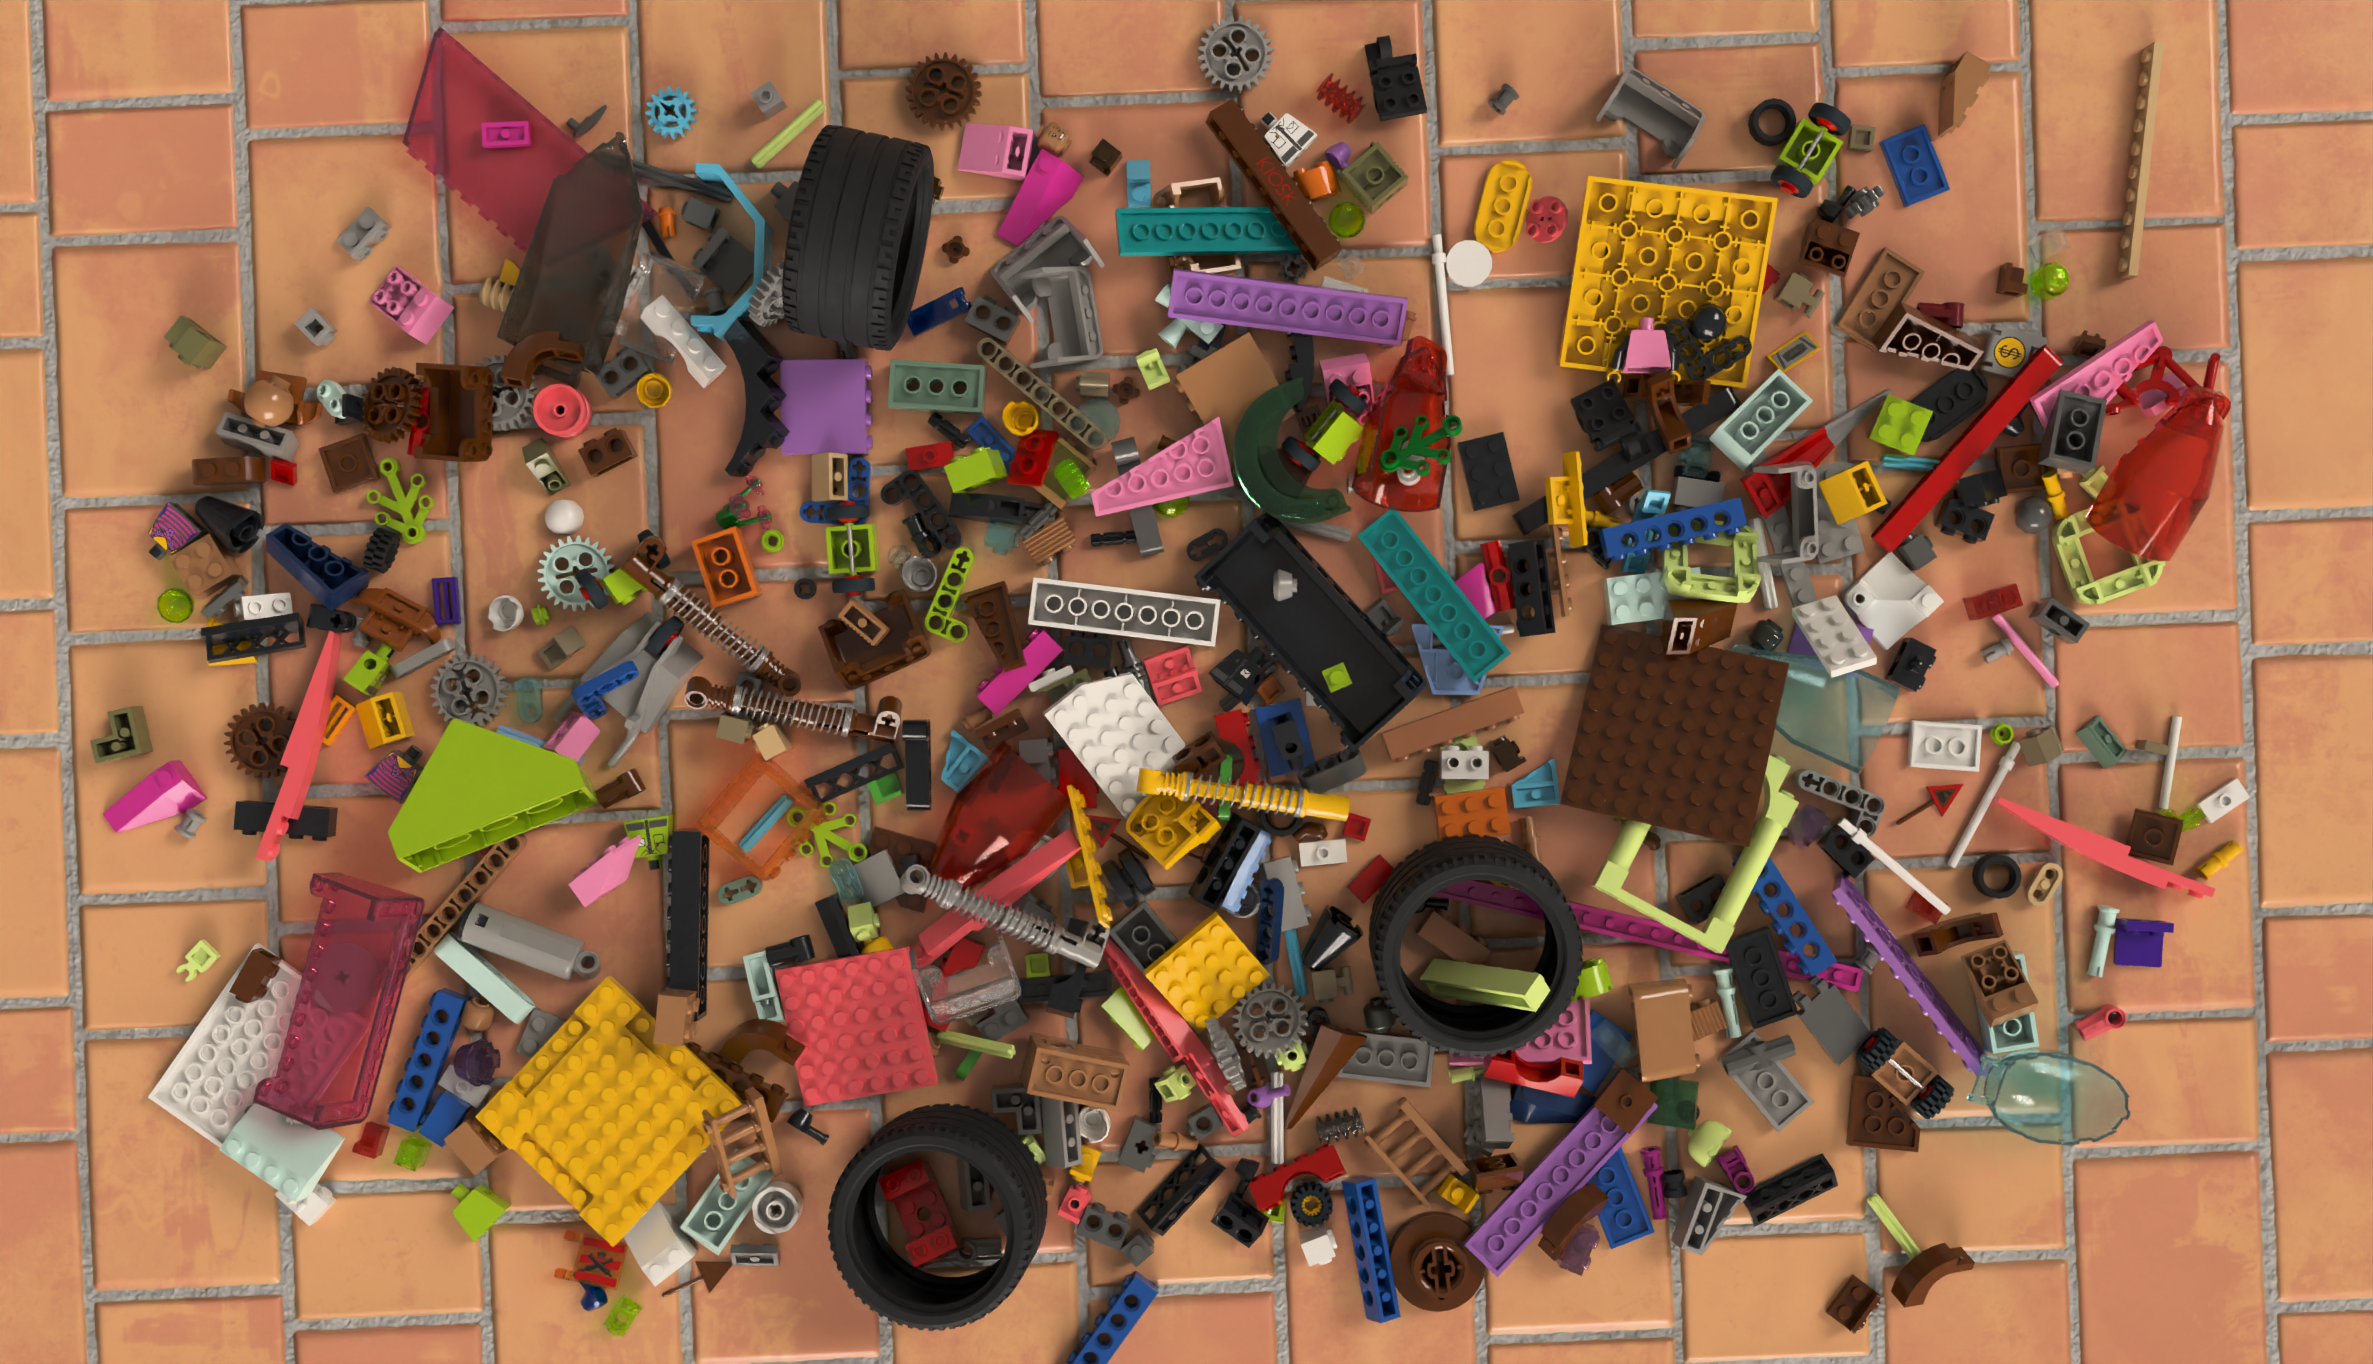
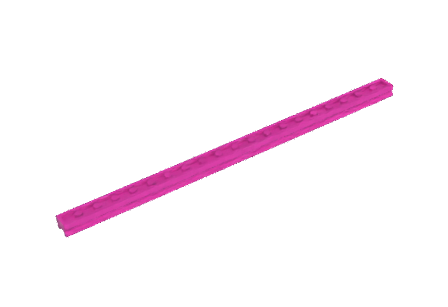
M1468 880L1447 886L1433 894L1439 897L1544 920L1542 908L1527 894L1514 888L1499 887L1492 883L1478 880ZM1568 901L1580 929L1730 963L1726 949H1724L1723 953H1715L1658 921ZM1777 949L1786 976L1803 980L1811 978L1808 974L1804 975L1797 966L1799 960L1795 954L1791 955L1786 950ZM1836 962L1816 976L1819 979L1823 978L1827 984L1830 982L1838 988L1858 992L1863 969Z

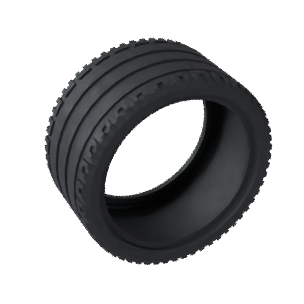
M826 125L820 131L810 148L801 173L786 242L782 300L786 323L790 330L825 339L829 337L831 340L844 343L853 342L854 345L875 348L876 350L890 351L893 349L902 336L911 312L927 244L934 190V162L929 146L895 137L890 139L888 136L871 132L866 134L862 130L836 125Z
M1464 834L1463 837L1455 835L1442 838L1443 840L1439 842L1437 840L1432 841V843L1424 845L1423 849H1416L1412 854L1406 856L1404 862L1398 863L1395 869L1391 871V876L1387 877L1383 885H1381L1379 895L1377 894L1372 907L1369 922V948L1377 983L1383 998L1396 1019L1406 1030L1409 1029L1410 1033L1420 1041H1426L1429 1046L1435 1047L1440 1051L1447 1050L1449 1054L1454 1053L1459 1056L1466 1054L1469 1057H1485V1055L1489 1054L1490 1056H1496V1054L1500 1053L1502 1055L1506 1054L1508 1050L1515 1051L1519 1047H1525V1043L1529 1041L1531 1043L1534 1042L1536 1038L1544 1035L1546 1029L1550 1030L1552 1025L1558 1022L1560 1014L1565 1013L1567 1006L1571 1003V996L1575 995L1576 988L1579 985L1578 976H1581L1583 959L1581 958L1583 946L1579 924L1573 909L1548 869L1530 853L1520 849L1515 844L1505 840L1502 842L1496 837L1486 835L1480 837L1476 834ZM1468 880H1491L1505 883L1519 889L1532 898L1542 908L1545 921L1543 951L1533 972L1541 974L1550 989V992L1537 1011L1491 1004L1476 1006L1448 1004L1432 998L1415 986L1400 965V947L1405 929L1411 917L1422 903L1439 890Z
M950 1103L934 1104L932 1107L926 1105L901 1114L873 1135L849 1161L838 1179L829 1205L831 1211L828 1214V1230H830L828 1239L831 1243L830 1249L834 1252L833 1259L837 1263L838 1271L842 1272V1279L848 1283V1288L854 1290V1295L859 1297L864 1305H869L870 1310H875L881 1317H887L890 1322L895 1321L901 1326L905 1324L911 1329L914 1327L918 1328V1330L928 1328L929 1331L938 1329L942 1331L948 1327L949 1329H955L959 1326H965L967 1322L971 1324L978 1319L980 1320L986 1313H991L1002 1304L1014 1291L1038 1251L1045 1231V1219H1047L1048 1201L1045 1199L1047 1198L1045 1180H1042V1170L1039 1168L1038 1161L1034 1160L1035 1155L1030 1151L1027 1143L1024 1144L1022 1142L1023 1138L1020 1135L1018 1136L1013 1128L1009 1129L1005 1122H1001L996 1116H989L990 1113L986 1111H980L978 1108L973 1110L970 1109V1106L954 1104L950 1106ZM937 1151L954 1155L977 1168L993 1185L1005 1211L1007 1241L1003 1257L985 1270L961 1277H943L929 1274L914 1268V1266L903 1260L888 1244L876 1217L875 1187L883 1164L895 1157L910 1152Z

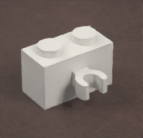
M318 1183L308 1198L294 1202L280 1191H277L275 1194L308 1226L317 1222L336 1201L332 1197L331 1191L326 1187H321Z

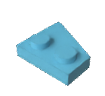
M953 730L950 735L951 742L949 751L946 753V764L942 771L941 780L955 792L961 794L989 757L956 730Z
M1551 759L1510 786L1513 810L1560 805L1555 759Z

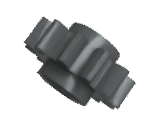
M1879 184L1871 190L1867 186L1863 187L1849 198L1851 204L1844 209V212L1850 219L1858 213L1863 217L1879 205L1877 200L1885 192Z

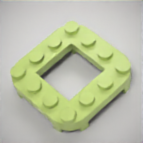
M2116 498L2070 514L2066 518L2060 519L2052 527V543L2069 591L2077 602L2089 605L2103 604L2106 601L2157 583L2163 566H2165V558L2160 557L2145 516L2148 511L2144 505H2140L2131 498ZM2119 523L2135 566L2094 580L2079 537Z
M1695 519L1691 521L1692 529L1700 531V522ZM1714 521L1718 526H1722L1724 523L1723 521ZM1669 525L1668 533L1676 537L1678 534L1677 527ZM1746 525L1740 528L1741 532L1727 535L1725 531L1717 533L1718 537L1704 541L1703 537L1694 538L1695 543L1731 547L1733 578L1691 573V567H1688L1687 545L1681 546L1680 542L1673 543L1670 549L1662 550L1663 581L1667 586V592L1671 595L1734 603L1750 602L1761 581L1757 562L1758 531H1753Z

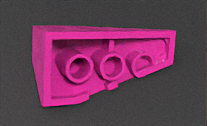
M1041 149L997 236L1018 247L1049 217L1051 218L1059 208L1073 198L1084 177L1063 160Z
M181 760L169 761L146 777L105 811L103 815L114 831L119 833L185 813L188 808L193 809L206 800L207 796Z

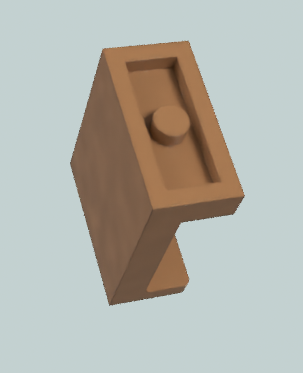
M1061 437L1057 439L1042 487L1031 486L1061 511H1063L1097 469V466L1093 464L1096 460L1087 452H1084L1082 455L1075 448L1078 445L1068 437L1065 440Z

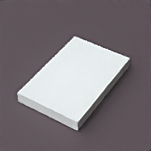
M1910 720L1907 767L1979 772L1982 725Z

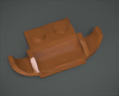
M257 370L255 382L270 380L274 374L291 383L288 390L294 398V409L289 419L282 424L301 427V425L310 424L321 417L323 403L312 404L303 400L307 383L305 377ZM230 389L227 400L247 414L244 408L245 393Z
M386 587L385 589H364L352 601L355 605L362 603L368 606V612H370L359 625V631L402 652L414 635L416 637H419L421 634L424 635L432 645L438 643L441 639L438 625H436L434 618L427 612V608Z

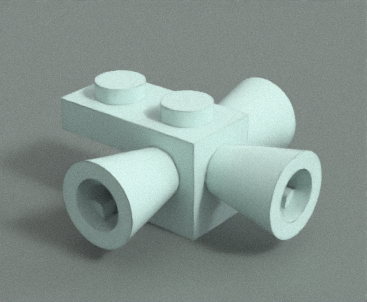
M1170 283L1162 289L1155 299L1156 302L1167 308L1171 291ZM1173 318L1174 321L1161 330L1158 335L1167 344L1176 349L1185 330L1190 333L1193 332L1209 346L1224 326L1220 323Z

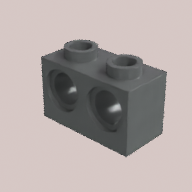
M986 295L983 298L977 296L964 320L965 323L1008 345L1020 323V318L1016 316L1018 312L1007 306L1004 309L996 306L997 301ZM980 308L989 309L990 312L987 318L981 319L977 317V312ZM1003 318L1010 320V326L1005 330L998 328V322Z
M632 346L621 349L616 354L617 357L614 360L602 363L594 374L609 396L615 400L634 387L643 375L653 373L637 349ZM630 359H636L637 362L633 370L627 369V362ZM616 372L618 376L617 381L614 384H609V375Z
M1088 1203L1076 1233L1120 1251L1130 1227L1131 1219H1128V1215L1116 1210L1113 1213L1106 1210V1206L1101 1203ZM1091 1215H1096L1100 1218V1222L1093 1225L1088 1222L1087 1218ZM1112 1224H1118L1122 1230L1119 1233H1112L1109 1227Z

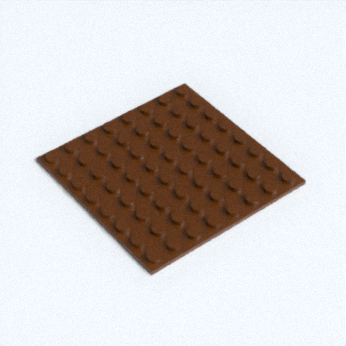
M1602 624L1560 805L1749 847L1789 663L1709 646L1691 654H1666L1660 636Z

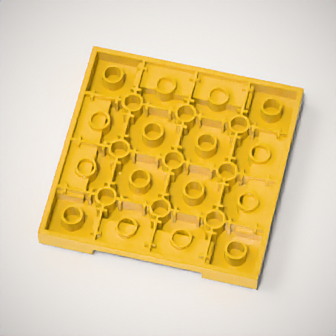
M1586 175L1579 217V233L1566 318H1564L1558 365L1607 372L1612 368L1611 362L1614 350L1622 338L1629 335L1631 330H1639L1640 318H1653V330H1664L1666 323L1672 319L1683 321L1689 329L1688 320L1695 310L1701 305L1713 303L1720 306L1725 312L1727 326L1724 332L1716 339L1701 341L1694 338L1702 355L1738 335L1748 338L1751 341L1752 349L1746 357L1706 380L1711 381V384L1746 388L1778 198ZM1672 325L1673 330L1670 331V334L1674 333L1679 338V341H1675L1676 345L1681 340L1688 339L1687 335L1684 338L1681 337L1679 330L1682 328L1681 326ZM1737 341L1736 348L1732 350L1728 346L1725 348L1729 352L1731 359L1734 358L1731 353L1736 350L1743 352V346L1746 343ZM1684 344L1681 347L1682 356L1688 357L1693 353V346L1691 344ZM1723 352L1714 354L1713 363L1715 365L1723 364L1725 354ZM1698 356L1694 360L1686 362L1687 365L1689 363L1693 364L1695 371L1692 372L1693 375H1702L1701 371L1704 367H1699L1695 362L1696 359H1699ZM1679 361V368L1676 371L1679 373L1681 380H1692ZM1622 373V374H1646V375L1654 376V375L1657 374V373Z
M607 976L574 1011L575 1013L475 1117L508 1149L512 1148L580 1212L579 1216L614 1247L710 1145L709 1136L702 1127V1121H704L702 1111L706 1109L716 1118L743 1105L744 1100L685 1045L654 1043L656 1017L612 976ZM730 1122L719 1126V1132L721 1133Z

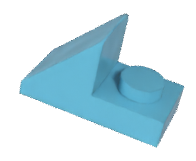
M1150 160L1126 161L1128 208L1151 207Z

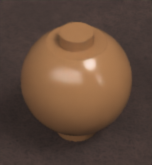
M273 374L270 380H260L252 384L244 396V408L246 413L252 417L251 422L264 428L265 425L273 427L287 421L294 409V398L288 390L291 383Z

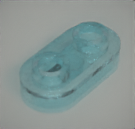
M523 677L516 685L518 716L525 723H535L543 716L542 685L535 677ZM529 684H532L534 687L531 693L527 690ZM530 707H533L535 709V714L533 716H531L528 712Z
M839 858L833 861L829 872L841 900L847 904L859 901L863 897L864 892L852 862L847 858Z

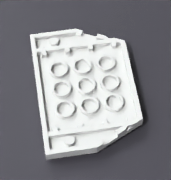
M1131 672L1119 674L1115 677H1105L1102 680L1089 683H1079L1043 712L1048 721L1126 820L1135 807L1148 795L1147 793L1136 791L1139 768L1163 771V774L1169 772V775H1171L1175 767L1172 757L1186 745Z

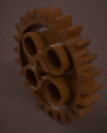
M945 52L943 59H940L938 54L935 53V60L932 61L926 56L927 63L925 65L918 61L919 71L911 69L915 77H907L908 82L912 84V86L905 87L907 92L912 93L906 96L907 101L913 102L909 105L910 110L918 109L914 114L915 117L923 116L922 124L925 125L930 121L932 129H934L936 124H939L941 131H943L945 124H948L950 130H953V123L955 122L958 126L962 127L961 119L969 122L968 113L976 114L973 106H980V101L975 99L982 96L981 91L976 90L982 87L981 82L975 81L979 77L978 74H970L973 66L968 65L965 67L966 60L964 58L957 62L956 54L949 59L947 52ZM933 73H942V78L939 81H932L931 76ZM956 80H963L965 82L964 86L960 89H955L953 83ZM925 84H929V85H931L932 87H934V88H936V89L929 88V87L926 88V87H924V85H925ZM946 87L949 93H944L941 96L939 90L943 91ZM932 94L935 96L934 101L929 104L924 103V97ZM954 95L963 96L964 98L958 99ZM955 102L957 107L954 111H947L945 109L946 104Z
M392 367L391 370L385 368L384 373L378 372V379L371 378L372 386L366 385L368 393L362 394V397L365 398V402H363L364 418L360 422L365 425L363 430L369 432V437L388 444L391 441L397 443L398 438H405V432H412L410 426L411 424L417 425L414 419L415 417H421V414L417 411L423 407L422 404H419V401L424 398L423 395L419 394L423 388L417 385L419 379L414 378L415 375L402 368Z
M264 702L259 703L258 709L254 704L249 705L250 712L245 708L241 709L242 717L234 715L233 718L236 723L227 724L232 731L224 733V735L230 737V740L224 742V745L231 746V749L226 751V754L234 755L230 762H239L237 770L245 767V775H250L254 771L255 778H259L262 772L265 779L270 778L271 772L275 777L280 776L279 769L286 773L288 767L280 765L285 749L281 750L277 747V740L279 737L283 738L287 746L296 719H289L292 712L283 714L284 707L279 706L275 710L274 703H270L266 709ZM266 718L270 719L273 723L270 731L266 730L263 726V721ZM252 723L256 724L257 730L252 727ZM245 731L252 734L250 744L246 743L243 739ZM267 736L269 740L266 741V744L262 745L260 741L263 740V737ZM259 750L263 751L266 755L264 763L257 760V752ZM272 751L277 754V758L273 757Z

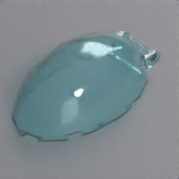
M2030 1048L2011 1052L2002 1058L1983 1054L1980 1058L1982 1063L1974 1087L1967 1096V1099L1973 1103L1988 1106L1994 1118L2011 1132L2038 1143L2070 1146L2080 1144L2079 1142L2091 1140L2092 1142H2097L2116 1133V1129L2122 1121L2130 1117V1110H2128L2129 1095L2118 1079L2094 1063L2059 1050Z

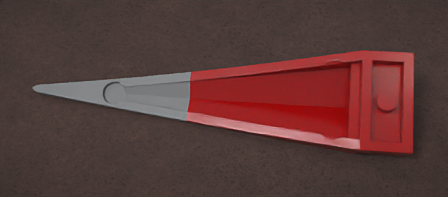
M1886 389L1757 464L1756 467L1808 461L1816 468L1892 390ZM1752 470L1740 479L1760 518L1766 519L1784 506L1791 497L1790 472L1772 474L1757 473Z

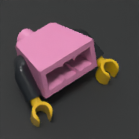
M1649 317L1640 318L1639 330H1631L1628 336L1622 338L1614 350L1611 362L1612 368L1607 371L1608 381L1611 374L1615 373L1618 375L1617 383L1621 380L1620 369H1622V373H1663L1670 370L1672 375H1675L1677 383L1681 380L1679 373L1676 371L1679 368L1678 349L1672 340L1666 337L1664 330H1653V318Z

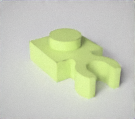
M205 939L200 940L185 956L189 962L179 966L176 972L182 973L187 969L189 976L185 981H192L197 976V970L200 973L206 972L221 955Z

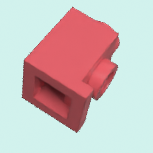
M1070 1184L1057 1214L1079 1224L1091 1199V1194L1088 1193L1089 1189L1080 1184H1076V1186ZM1078 1200L1080 1204L1075 1207L1071 1205V1201Z

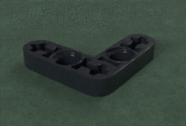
M1679 319L1669 320L1664 328L1666 337H1669L1678 349L1679 361L1692 380H1706L1746 357L1752 349L1751 341L1744 336L1738 335L1702 355L1687 325ZM1673 324L1682 327L1679 330L1681 337L1684 338L1686 335L1688 339L1681 340L1677 345L1675 341H1679V338L1674 333L1670 334V331L1673 330ZM1737 341H1740L1741 343H1746V345L1743 346V352L1736 350L1731 353L1734 356V358L1731 359L1729 352L1725 348L1727 346L1730 350L1736 348ZM1684 344H1691L1693 346V353L1688 357H1684L1681 354V347ZM1717 352L1725 354V361L1721 365L1713 363V356ZM1698 356L1699 359H1696L1695 362L1699 367H1704L1701 371L1702 375H1693L1692 372L1695 371L1693 364L1689 363L1687 365L1686 362L1692 361Z

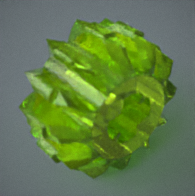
M1067 458L1061 461L1053 469L1055 478L1070 498L1076 499L1090 489L1089 481L1072 459Z

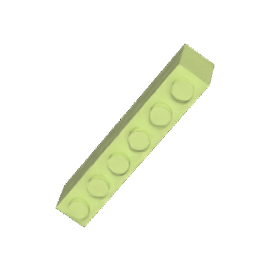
M1434 958L1420 977L1421 982L1430 995L1534 1012L1537 1011L1550 992L1544 977L1537 972L1504 969L1502 967L1470 964L1448 959Z

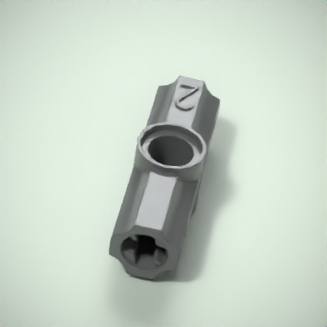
M1785 1035L1766 1042L1757 1041L1745 1046V1049L1725 1054L1721 1058L1727 1075L1732 1076L1750 1069L1760 1070L1772 1065V1062L1796 1055V1049L1790 1035Z

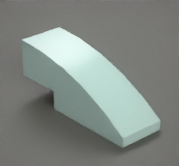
M766 951L743 956L752 1001L756 1005L758 1018L778 1023L786 1021L773 969L767 962Z

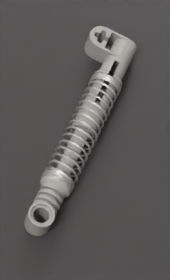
M922 865L910 866L900 878V886L908 894L917 893L922 895L924 893V897L929 895V899L932 900L934 898L939 907L946 910L952 907L953 913L959 910L960 916L966 913L967 919L973 916L974 922L980 919L981 925L987 922L988 928L994 925L995 931L1001 929L1002 934L1008 932L1009 937L1015 935L1016 940L1022 938L1023 943L1029 941L1030 945L1036 944L1037 948L1042 946L1044 952L1046 951L1050 954L1058 953L1093 969L1098 966L1110 934V928L1106 929L1098 922V918H1094L1081 929L1079 936L1066 931L1065 927L1057 923L1053 925V921L1049 924L1046 923V919L1043 921L1039 920V916L1036 918L1032 917V913L1029 915L1025 914V910L1022 912L1018 911L1019 907L1011 908L1012 904L1003 908L1005 901H1002L999 907L996 905L998 898H995L992 904L989 902L991 895H988L985 901L982 899L984 892H981L978 898L975 896L977 889H974L971 895L968 893L970 886H967L964 892L961 890L963 883L951 878L941 881L939 876L936 879V875L932 874L930 876V873ZM910 875L917 877L919 883L912 882ZM1094 934L1097 935V936L1092 940V942L1089 941V939H1090Z

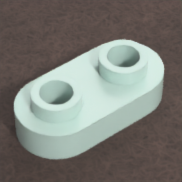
M323 380L317 387L318 400L323 403V406L332 416L340 419L346 418L342 416V395L346 394V392L337 382Z

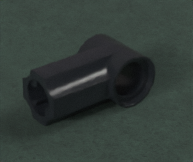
M810 934L765 948L767 962L770 967L815 958Z

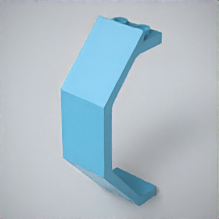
M695 163V173L704 182L726 184L755 222L754 280L751 287L723 315H691L690 325L695 327L698 332H702V335L716 336L724 341L723 336L736 319L745 320L749 316L750 312L748 309L751 307L749 302L754 299L751 295L757 292L756 286L762 283L761 278H766L767 271L772 270L773 228L720 164Z

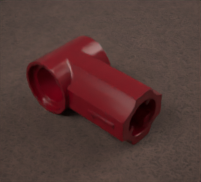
M1920 302L1917 304V310L1955 329L1963 328L1964 303L1946 302L1934 304Z

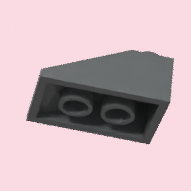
M2059 390L2042 439L2038 464L2081 474L2094 469L2107 400Z

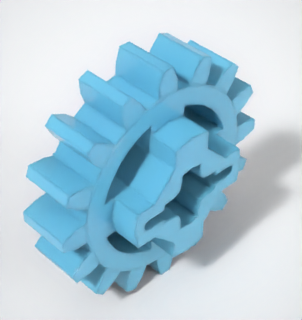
M667 86V92L658 89V96L651 95L654 100L653 103H646L651 111L645 112V115L651 118L648 120V124L654 126L653 130L657 134L661 132L664 138H667L668 134H670L673 139H676L677 133L684 137L685 129L693 130L690 123H697L693 115L698 114L696 108H692L696 104L695 101L689 99L690 95L687 92L682 94V90L679 87L675 89V92H673L670 86ZM674 98L673 100L665 101L666 99ZM686 106V117L684 118L683 111ZM658 107H659V108H660V115L657 117V110H658ZM667 107L669 110L674 111L678 118L668 114L665 108Z

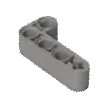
M1800 769L1794 773L1792 780L1795 787L1853 809L1854 813L1850 823L1859 828L1860 822L1865 820L1867 829L1864 832L1867 833V837L1875 834L1885 809V802L1882 797L1813 770ZM1803 776L1816 781L1815 785L1805 783L1802 780ZM1827 782H1830L1832 785V790L1829 794H1825L1823 790ZM1851 790L1854 798L1848 803L1845 799V794ZM1873 798L1875 808L1870 811L1867 808V802Z

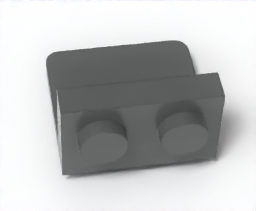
M721 227L718 231L715 230L708 238L709 243L705 248H700L695 253L692 265L730 296H735L754 273V254Z

